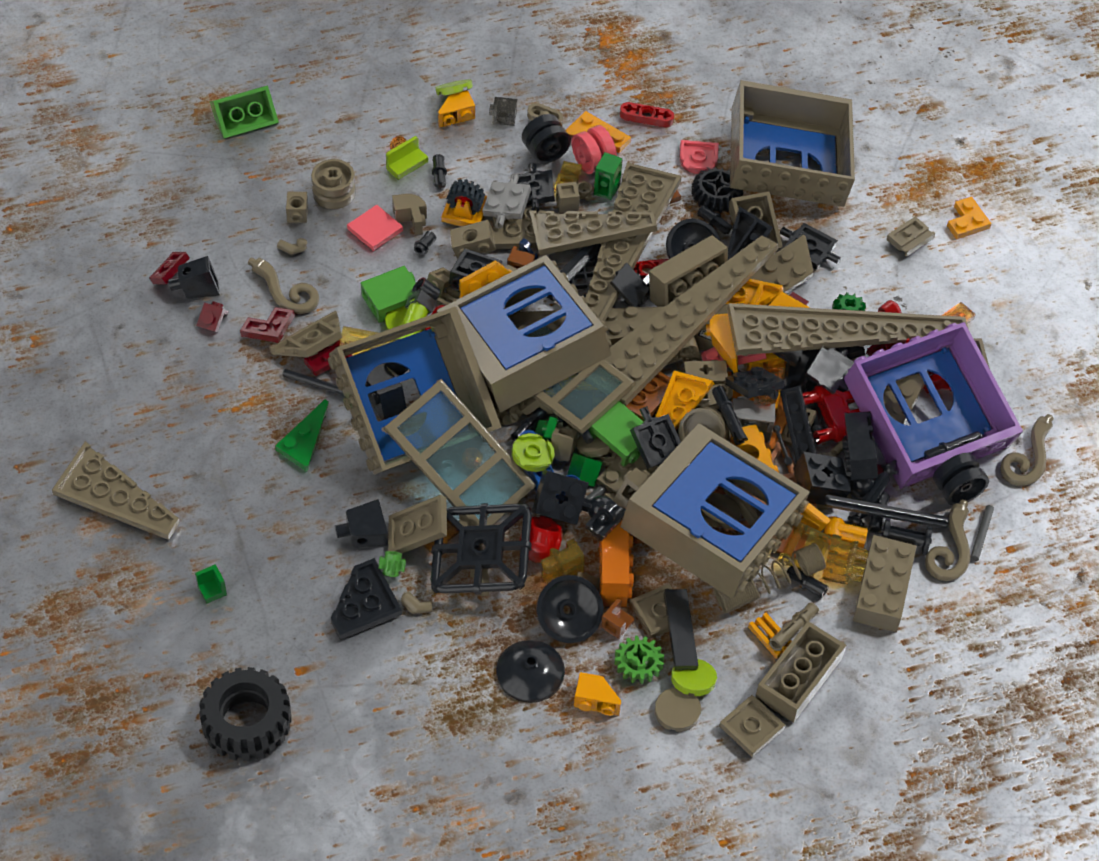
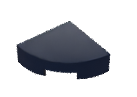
M525 238L519 242V251L535 255V260H537L538 255L537 253L534 254L530 248L531 243Z

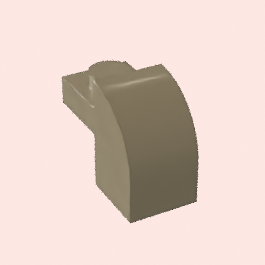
M414 194L392 195V209L395 220L398 223L412 221L415 236L423 235V226H426L425 219H427V205L425 201Z

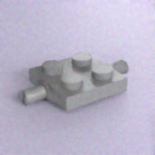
M512 174L508 183L492 182L484 204L483 215L497 218L495 227L498 229L499 227L500 229L503 228L506 219H522L531 187L526 184H517L519 179L517 174L515 176Z

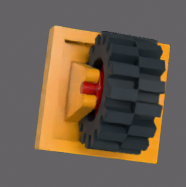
M459 179L458 182L454 181L446 198L448 200L441 216V222L466 226L483 221L484 215L482 210L487 196L483 193L484 190L482 188L479 189L480 185H474L473 181L469 183L467 179L464 182L462 179Z

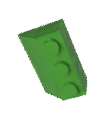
M268 85L209 101L223 138L279 123Z

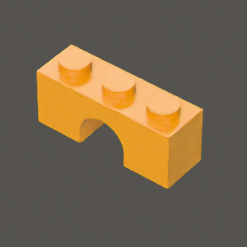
M756 424L742 427L748 440L744 441L745 443L741 445H735L731 435L730 443L779 473L778 467L773 465L770 449L766 448L764 444V435L762 432H759Z

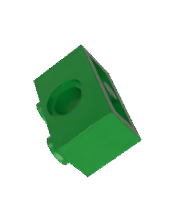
M606 152L603 154L595 170L594 195L612 201L621 183L623 158Z

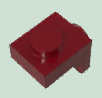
M214 301L211 304L204 302L196 326L218 333L224 315H228L229 311L223 309V304Z

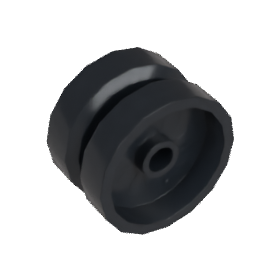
M552 114L536 117L526 125L522 132L521 140L536 162L540 164H548L558 160L568 151L571 145V137L557 117Z
M961 453L951 457L942 463L933 474L932 478L939 490H942V494L949 505L959 504L961 500L970 502L988 487L989 478L984 470L979 468V462L971 453Z

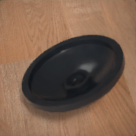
M692 218L682 220L674 225L668 233L666 239L667 256L669 259L673 258L711 235L721 242L720 237L711 225L702 220Z
M564 575L551 580L540 592L536 605L537 618L542 629L551 638L563 643H577L592 636L601 624L604 611L603 601L597 588L587 579L575 575ZM564 606L570 608L569 614L564 613Z
M524 640L512 644L503 651L497 662L496 676L500 687L507 695L518 701L534 703L552 697L560 689L564 681L565 666L560 654L550 645L536 640ZM528 662H534L535 664L529 665Z

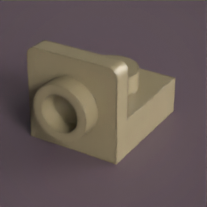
M444 267L430 272L427 280L440 289L438 298L442 297L445 288L452 286L449 284L450 271Z

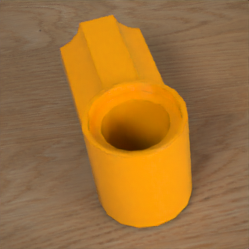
M828 517L831 520L823 530V542L829 545L844 543L864 548L868 529L845 524L844 520L839 517Z

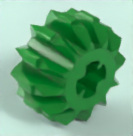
M846 292L845 295L839 294L837 299L833 301L832 309L866 311V303L863 302L862 297H856L855 293L849 295Z

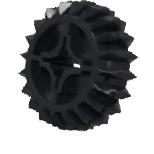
M714 166L712 170L708 167L705 171L701 170L699 175L695 176L691 187L692 197L699 207L705 205L713 212L718 211L720 214L723 210L727 213L729 212V202L732 198L741 197L744 194L743 190L730 188V169L726 171L723 167L717 169Z

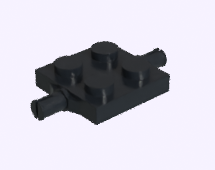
M530 163L528 165L529 172L517 174L519 176L517 184L530 185L531 192L526 206L531 205V211H535L536 207V211L539 212L540 203L555 202L552 170L538 171L536 169L537 165L533 163L532 168Z
M803 223L799 229L793 232L784 226L781 228L780 235L789 238L784 247L802 235L806 236L811 263L814 269L817 270L826 260H830L837 265L840 263L842 257L832 253L833 249L837 246L838 240L806 223Z
M753 367L746 372L738 369L736 373L731 372L732 376L725 377V385L748 399L765 395L774 400V398L777 399L779 396L776 390L784 388V380L768 372L763 367Z
M648 406L639 409L644 422L632 428L630 432L648 470L661 465L681 443V440L669 414L652 418Z

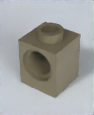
M576 182L557 184L556 203L559 214H565L567 211H579L580 195Z
M287 191V222L307 223V192Z

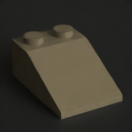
M770 191L736 197L730 200L729 213L732 225H734L740 206L772 226L773 229L768 239L777 243L778 249L783 248Z

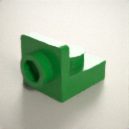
M550 417L549 421L539 420L535 432L543 436L542 439L551 442L552 434L559 424V420L554 417Z

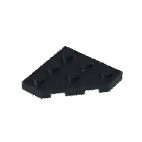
M375 558L353 567L351 577L342 591L336 610L332 613L331 623L340 640L402 615V609L381 569H379Z

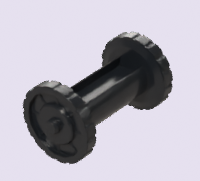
M886 517L883 529H881V537L922 547V555H927L929 546L932 543L933 527L928 526L925 533L891 526V518Z

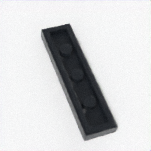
M801 386L780 391L796 463L803 452L817 454Z
M665 589L664 601L674 669L697 670L699 665L687 589Z

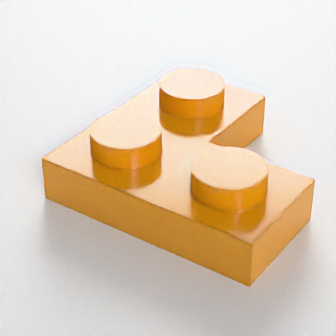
M972 196L955 202L954 208L961 217L949 220L947 227L956 240L990 229L992 223Z

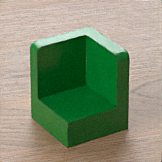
M574 453L567 475H575L580 480L589 482V486L594 487L602 462Z
M216 564L195 573L197 587L206 604L227 595L225 581Z

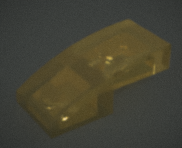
M563 161L560 174L558 173L554 192H556L557 184L576 182L578 184L582 165Z

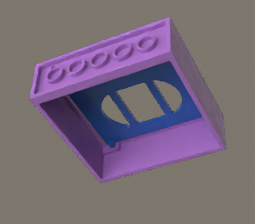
M965 322L960 324L952 323L941 331H938V329L933 330L922 338L916 336L909 340L908 343H897L886 351L880 349L867 358L861 356L854 360V364L848 369V373L844 377V381L860 412L870 411L872 435L886 463H890L893 460L897 461L896 470L898 474L893 476L900 489L933 477L936 469L955 455L971 453L976 459H980L1009 448L1023 432ZM927 371L938 374L950 386L953 394V404L950 411L946 409ZM917 373L920 374L941 414L921 423L916 422L896 383L900 379ZM887 385L890 386L910 426L899 423L887 412L883 401L884 390ZM979 431L982 435V438L932 458L925 460L923 457L926 450L939 446L941 442L947 443Z

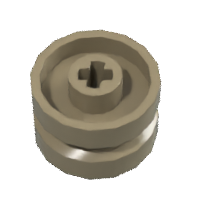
M328 159L318 163L313 168L311 174L313 197L320 206L327 209L344 208L354 200L356 194L355 173L349 163L340 159Z
M708 406L693 409L685 414L680 422L678 431L681 442L698 423L728 442L731 437L721 412L715 407Z

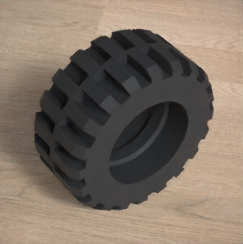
M248 667V670L235 668V672L229 673V671L222 673V678H215L211 682V688L206 687L203 692L204 698L200 699L199 704L204 737L208 740V744L212 749H216L217 753L221 756L228 754L229 759L235 761L237 758H242L243 761H250L251 757L260 759L264 757L263 754L266 752L271 754L276 750L275 745L280 746L285 741L284 735L289 734L290 723L292 722L290 701L285 686L279 683V679L276 676L271 675L269 677L268 671L260 669V672H258L254 667ZM241 702H256L268 710L259 722L250 726H235L224 719L227 711Z

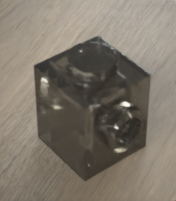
M495 97L494 104H490L489 108L492 124L515 126L518 99Z

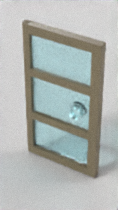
M537 311L518 330L545 318V316ZM552 322L526 336H545L556 331L559 326ZM603 359L532 397L583 434L634 388L636 382Z
M442 379L438 380L436 384L384 427V430L453 507L479 506L481 503H488V505L517 504L537 486ZM505 513L489 514L487 516V525H493ZM480 514L467 515L473 526H479Z

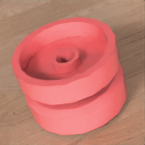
M596 125L589 128L587 132L583 131L572 137L571 145L575 159L580 168L587 174L595 173L596 166L605 152L617 156L612 137L601 125Z

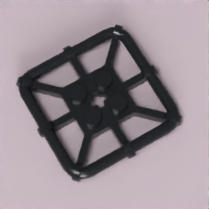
M481 503L479 506L447 508V521L459 531V541L457 544H443L444 537L434 541V545L431 547V553L433 554L430 578L431 589L435 593L474 592L475 595H478L482 592L521 590L525 587L529 551L532 550V543L530 542L531 508L527 504L488 505V503ZM512 513L500 525H487V516L489 514ZM480 514L479 526H463L453 515ZM523 518L521 541H504L505 532ZM480 544H484L485 548L483 550L478 551L476 549L480 547ZM520 550L518 576L503 563V551ZM444 553H457L456 563L440 576L442 555ZM498 568L512 582L482 583L483 569ZM475 569L474 583L446 584L461 570Z

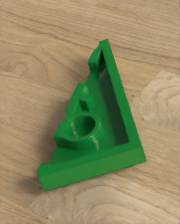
M326 399L275 445L277 452L306 472L310 468L311 457L314 455L315 445L318 443L322 424L328 412L329 401Z

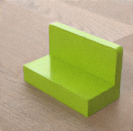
M417 136L412 137L386 153V169L397 180L429 162L428 156L419 149V138Z

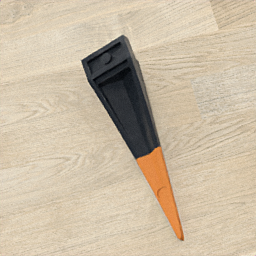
M820 349L803 350L801 353L802 358L798 360L795 367L786 363L784 388L782 390L801 386L802 392H805L810 380L805 378V373ZM780 397L774 426L779 425L781 427L780 433L782 434L787 420ZM773 431L769 443L771 450L778 441L777 435Z

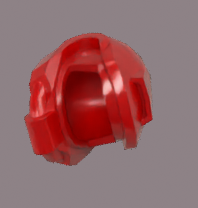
M542 515L540 517H532L530 534L532 550L529 551V560L534 563L547 562L558 555L563 533L561 526L552 521V518Z

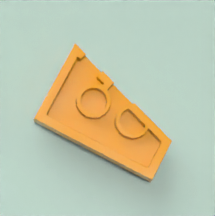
M587 111L566 129L569 136L573 137L575 134L583 131L587 132L589 128L601 125L612 137L617 153L622 152L631 143L629 135Z
M673 371L656 417L669 414L677 431L685 414L695 409L713 387V380Z

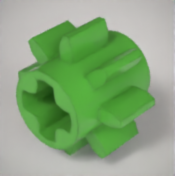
M386 551L385 557H379V569H383V575L398 577L399 571L405 572L406 559H401L402 553Z

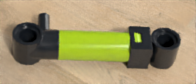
M425 277L420 278L413 286L412 295L408 297L405 305L407 311L401 325L424 318L433 312L440 289ZM421 330L395 339V341L421 332ZM384 363L385 366L398 376L408 371L403 365Z

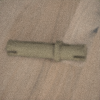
M811 602L800 612H796L792 616V620L769 640L771 648L776 651L781 650L804 627L807 621L812 620L819 614L817 605Z

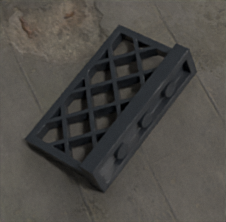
M600 243L584 246L560 271L566 274L570 284H574V280L577 278H584L585 283L574 285L577 290L587 289V294L590 284L587 277H593V271L586 272L585 268L587 266H596L597 256L601 248ZM552 295L546 297L552 301L555 300Z

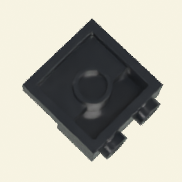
M464 249L450 271L449 284L455 289H459L460 279L495 260L502 264V260Z

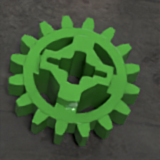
M637 635L634 641L629 637L626 638V644L620 643L619 649L615 651L614 665L617 666V673L624 672L623 679L631 677V683L639 679V682L643 684L646 678L649 682H652L653 675L658 677L660 670H663L664 654H661V646L655 647V640L650 643L647 642L646 636L643 640H639Z

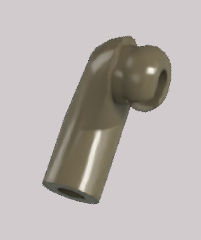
M299 238L296 241L297 243L290 244L281 239L277 243V249L290 255L301 253L307 249V240Z
M410 592L402 595L401 604L411 614L432 612L431 601L419 602Z

